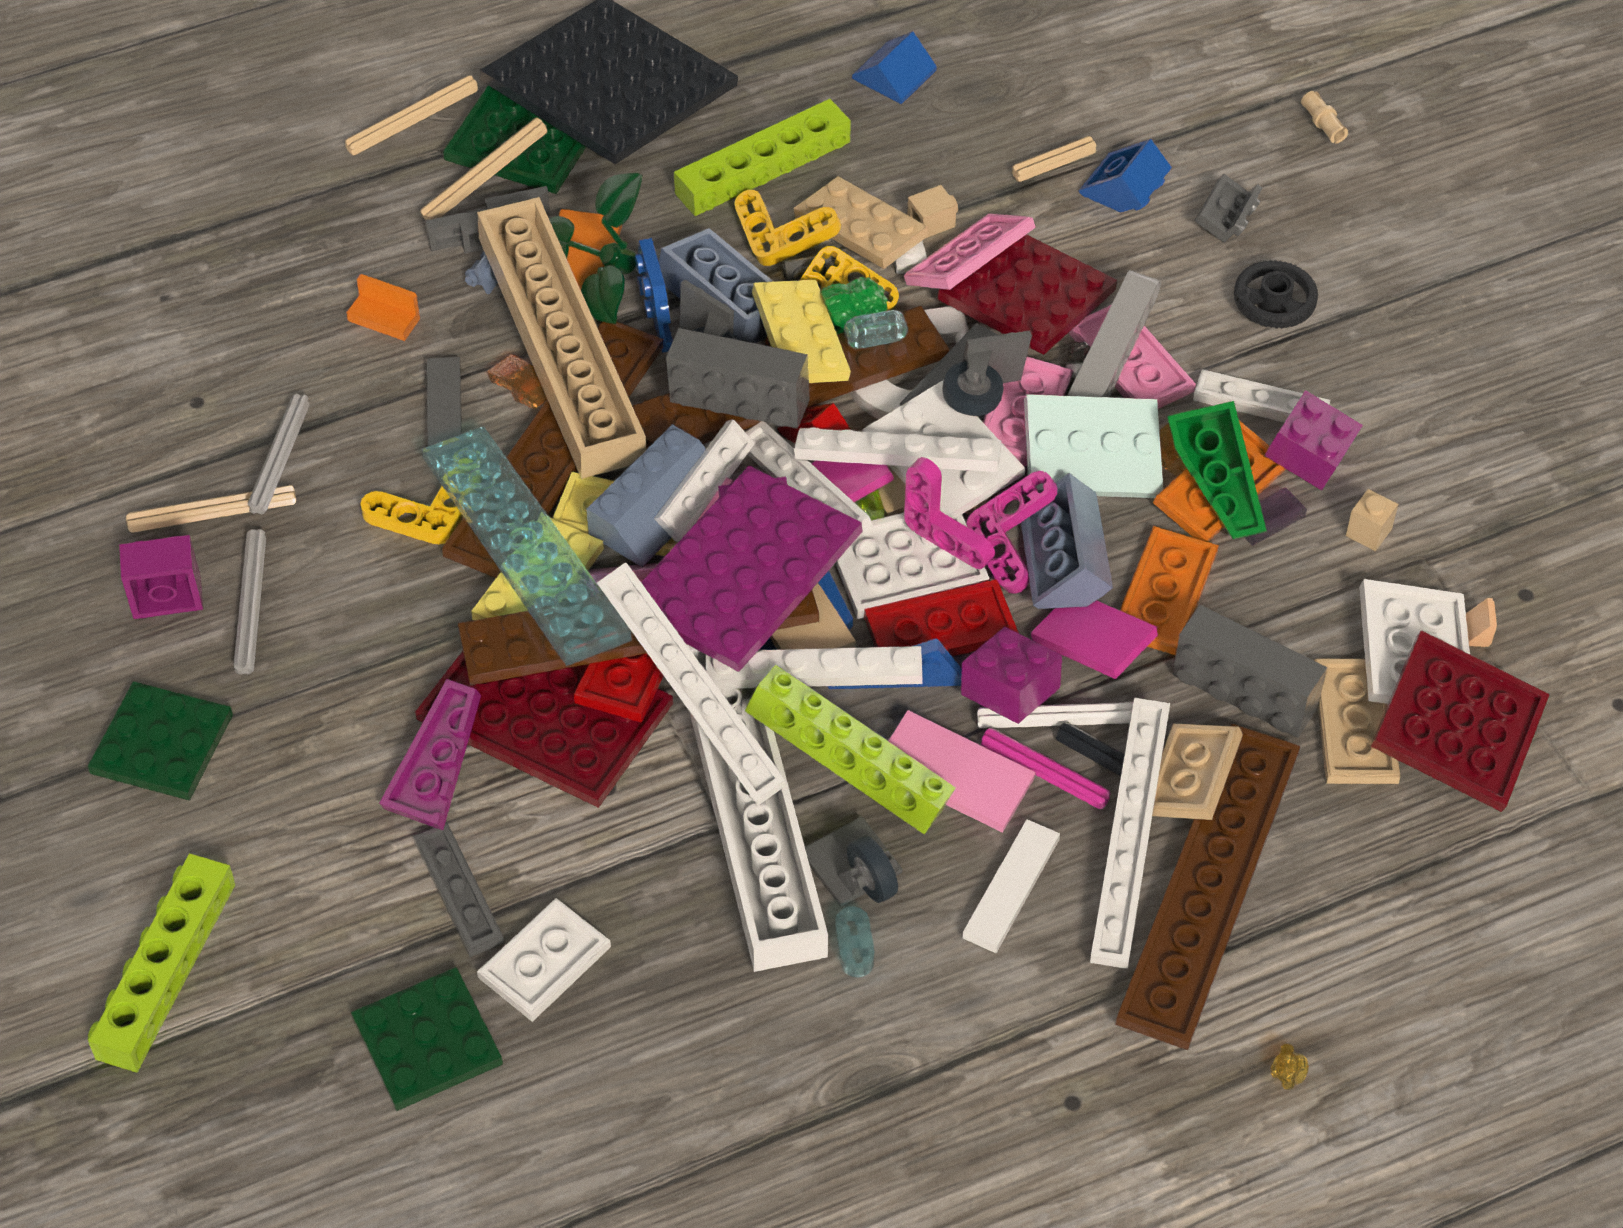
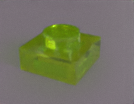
M879 489L864 496V500H859V507L869 515L871 521L884 518V507Z

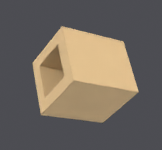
M942 185L908 197L907 215L927 226L928 237L955 227L958 204L954 196L949 195Z
M1368 489L1351 511L1346 536L1376 551L1392 530L1398 504Z

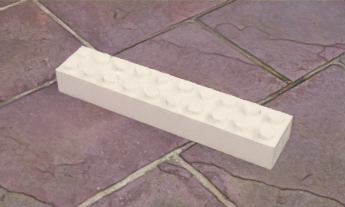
M687 645L706 671V654ZM756 688L719 689L787 782L774 731L745 712ZM690 713L754 972L828 957V932L788 785L757 806Z

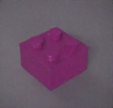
M1305 390L1264 456L1322 491L1363 425Z
M190 535L119 544L121 579L133 619L203 610L201 575Z
M1004 627L962 662L961 695L1019 724L1060 688L1062 655Z

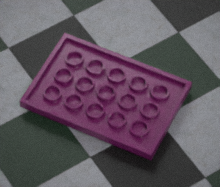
M748 466L641 583L687 645L740 672L863 532L862 522Z

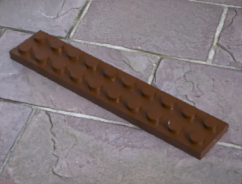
M922 306L886 317L875 324L869 323L837 334L851 371L848 381L809 383L810 400L807 407L941 361L949 352V347ZM670 393L632 406L646 436V450L672 424L697 438L702 444L712 441L729 420H735L743 430L761 422L670 402Z
M602 322L598 327L599 333L629 398L663 349V339L616 322V324ZM548 399L443 546V557L497 578L543 515L548 516L564 492L571 472L578 473Z
M812 590L778 629L819 622V610ZM607 597L458 623L470 685L647 653Z
M1241 726L1239 727L1243 736L1212 820L1194 819L1116 1018L1115 1025L1185 1050H1189L1300 751L1299 745Z

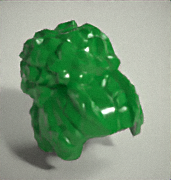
M859 277V279H855L847 284L829 285L822 288L820 292L836 334L869 323L875 324L887 315L888 299L884 295V288L870 277Z

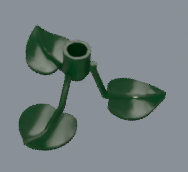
M639 173L618 174L609 177L600 186L596 196V211L604 215L601 223L616 243L606 244L601 250H597L570 241L574 233V224L562 216L549 218L566 258L569 253V247L600 257L605 267H599L597 274L590 275L585 279L581 292L592 317L609 324H616L617 312L625 288L624 275L631 273L636 267V253L626 248L628 243L619 237L613 227L618 228L623 225L633 211L643 177Z

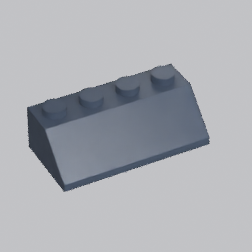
M710 228L661 248L659 265L665 287L680 298L681 282L687 280L734 310L733 335L737 340L757 343L766 338L767 333L755 303L752 289L754 283L773 282L770 278Z
M672 424L586 509L589 535L602 540L606 546L643 567L672 538L654 518L706 450L700 440Z
M1068 473L1056 482L1058 491L1055 499L1021 522L1033 606L1037 609L1087 607L1113 589L1097 494L1072 474Z

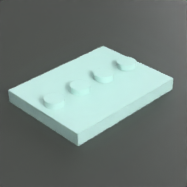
M1026 395L1024 398L1028 475L1036 471H1044L1056 483L1070 473L1095 491L1097 496L1155 498L1163 490L1157 399ZM1042 483L1037 486L1038 493L1044 491Z

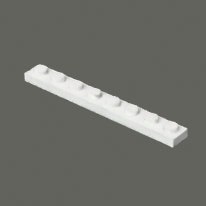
M625 562L597 582L600 589L757 806L788 785L629 565Z
M1134 698L1090 963L1128 969L1170 703Z

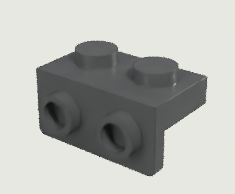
M1223 174L1215 183L1194 221L1225 243L1233 234L1239 236L1249 223L1245 218L1247 215L1250 216L1258 207L1260 200L1257 197L1263 187L1257 184L1248 192L1227 175Z

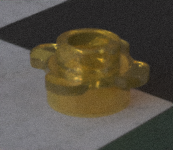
M1284 1044L1280 1049V1054L1276 1056L1271 1066V1075L1282 1082L1283 1089L1291 1090L1295 1084H1300L1305 1080L1309 1069L1308 1060L1303 1054L1295 1053L1293 1045Z

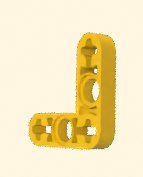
M743 191L736 197L734 202L750 247L757 261L763 266L777 264L831 239L841 229V221L836 211L830 207L819 208L775 229L767 207L758 191ZM751 203L756 211L750 214L747 206ZM828 220V224L823 226V222ZM766 223L765 228L760 232H752V228L755 225ZM810 227L813 228V230H814L813 232H810V230H809ZM804 232L801 239L789 241L792 234ZM768 241L770 245L769 252L765 251L762 243Z
M834 246L822 248L800 279L816 280L822 290V288L833 284L849 283L848 275L853 272H859L865 278L870 277L878 285L883 286L884 291L889 293L888 299L891 303L887 301V313L895 308L899 299V292L891 282ZM830 256L835 257L834 264L837 267L830 266L825 276L819 274L825 263L823 257L825 259H829Z
M461 461L455 464L431 506L380 491L370 492L362 498L360 503L363 519L370 525L432 544H444L466 515L482 486L481 469L478 464L472 461ZM461 478H462V479H465V481H464V483H463V488H461V487H462ZM449 498L461 500V503L455 507L444 505V502ZM405 513L416 515V518L411 522L405 523L398 520Z

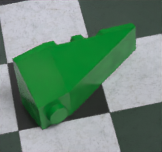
M1234 401L1167 416L1176 452L1232 540L1267 532Z

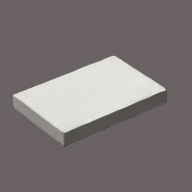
M555 898L477 971V974L481 981L533 1022L611 947V943L608 938Z

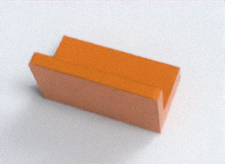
M360 274L356 279L359 296L346 312L348 321L405 341L420 320L416 293Z

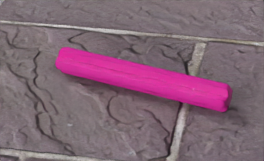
M988 728L981 739L983 747L1036 772V776L1098 809H1103L1109 802L1111 792L1108 789L993 728Z

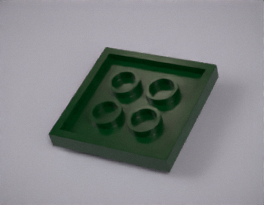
M133 681L88 764L89 772L92 775L190 801L233 717L232 708Z
M457 967L351 1012L353 1022L396 1111L503 1065L502 1056Z

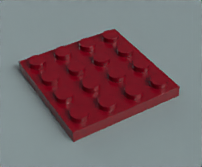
M1026 234L950 290L939 289L938 300L1002 334L1030 331L1032 337L1029 348L1045 355L1116 290L1117 280Z
M1421 630L1416 636L1371 747L1502 812L1508 805L1550 694Z

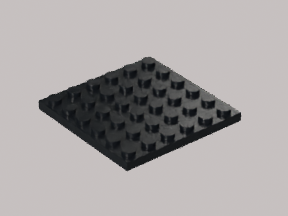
M595 0L480 69V80L615 165L730 91L738 83V75L613 0Z

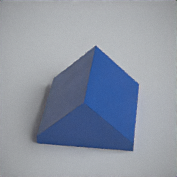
M912 31L887 41L852 75V79L902 104L937 70V66Z

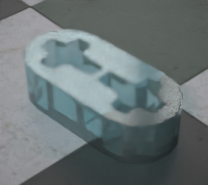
M889 310L851 318L844 325V332L848 344L857 349L900 341L907 335L908 327L903 313L897 310Z
M851 906L843 908L836 916L835 931L841 967L847 975L863 977L868 975L874 967L875 951L867 913L861 908ZM848 921L855 922L857 935L851 936L850 927L847 925ZM853 948H859L863 962L855 963Z

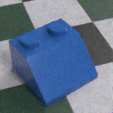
M1148 139L1108 153L1080 188L1079 192L1082 196L1120 213L1131 209L1137 211L1149 203V196L1154 190L1163 185L1165 182L1164 177L1172 167L1153 140Z

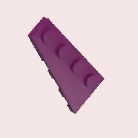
M446 679L379 802L385 810L444 830L481 698L480 693L476 689Z

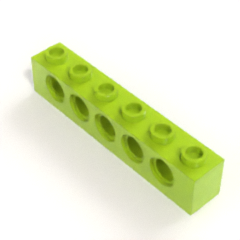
M831 99L825 100L675 171V195L694 216L712 210L716 206L736 198L743 191L752 190L764 185L770 180L789 173L810 161H814L850 143L851 120Z
M776 664L758 684L745 709V712L924 835L942 812L956 789L946 780Z
M189 853L183 866L177 867L167 896L160 898L153 922L150 927H145L140 936L139 948L134 957H130L124 965L122 979L117 989H113L109 993L103 1015L90 1028L88 1043L95 1060L132 1072H138L236 885L230 865ZM198 896V898L194 900H188L191 897ZM182 927L181 929H179V930H177V931H171V930H173L174 928ZM160 958H166L165 960H163V961H161V962H155L156 960H158V959H160ZM150 989L144 994H138L142 990ZM133 1021L131 1024L127 1026H120L124 1022Z

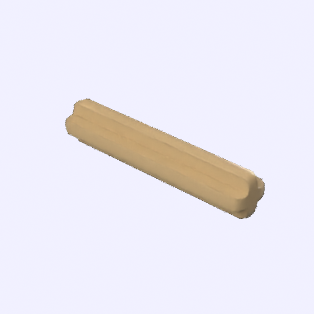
M1090 136L1081 138L1014 164L1012 166V175L1017 182L1025 181L1094 154L1096 152V143Z

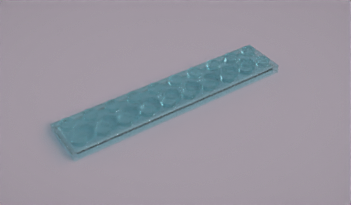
M485 427L422 449L425 462L566 666L632 641L631 630Z

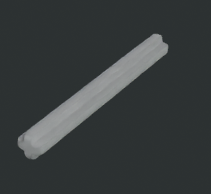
M296 393L290 399L248 501L249 511L252 514L258 513L263 515L269 507L310 406L309 398L305 394L299 395Z
M250 529L246 535L233 665L235 672L239 675H249L254 671L266 536L262 529Z

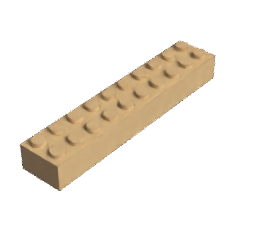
M533 198L477 212L479 240L581 479L631 466L646 451V436L540 198Z

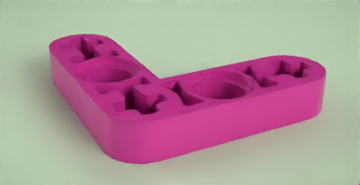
M925 457L918 458L906 472L904 509L906 524L916 534L976 569L984 568L995 556V549L986 538L940 511L941 471L930 459Z
M1036 471L1029 474L969 515L966 522L968 528L986 538L993 547L998 544H1005L1004 554L998 558H992L987 565L1000 586L1011 594L1022 592L1030 581L1028 569L1006 532L1055 499L1058 491L1057 484L1044 471ZM1042 483L1044 491L1038 493L1037 486ZM1023 494H1027L1030 499L1029 502L1024 499ZM1018 500L1020 502L1016 512L1012 514L1004 513L1005 506L1010 501ZM984 521L992 534L988 537L981 531L980 524ZM1008 565L1016 572V579L1012 582L1004 568Z

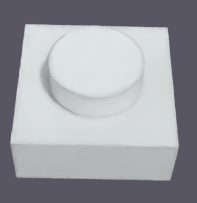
M923 241L893 262L896 274L908 272L927 258Z

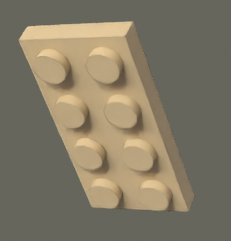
M839 176L794 207L795 218L804 216L822 207L833 208L841 221V229L831 239L883 269L928 237L926 225ZM828 220L823 222V226L828 224Z

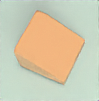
M1493 598L1485 599L1466 613L1469 646L1489 647L1492 644L1497 628Z

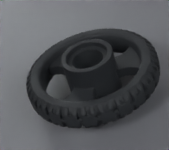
M1269 260L1250 265L1240 273L1234 287V300L1239 311L1250 321H1254L1261 326L1282 329L1284 327L1297 326L1313 314L1318 301V289L1312 277L1305 270L1297 267V265ZM1264 276L1260 289H1253L1247 286L1254 279ZM1294 282L1299 284L1306 294L1305 303L1297 302L1292 298Z

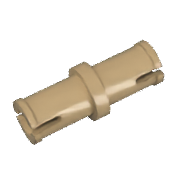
M1317 91L1306 93L1301 100V104L1311 114L1314 125L1322 129L1332 143L1342 142L1347 137L1348 130L1337 118L1335 109L1327 105Z

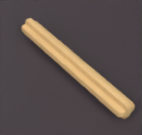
M468 75L345 140L347 151L355 156L470 96L478 90L476 80Z
M539 118L529 122L420 210L422 217L425 220H431L445 215L546 134L545 124Z
M292 485L276 487L268 509L294 505L296 503L294 487ZM252 491L130 512L126 514L127 527L130 532L134 533L249 513L248 501Z

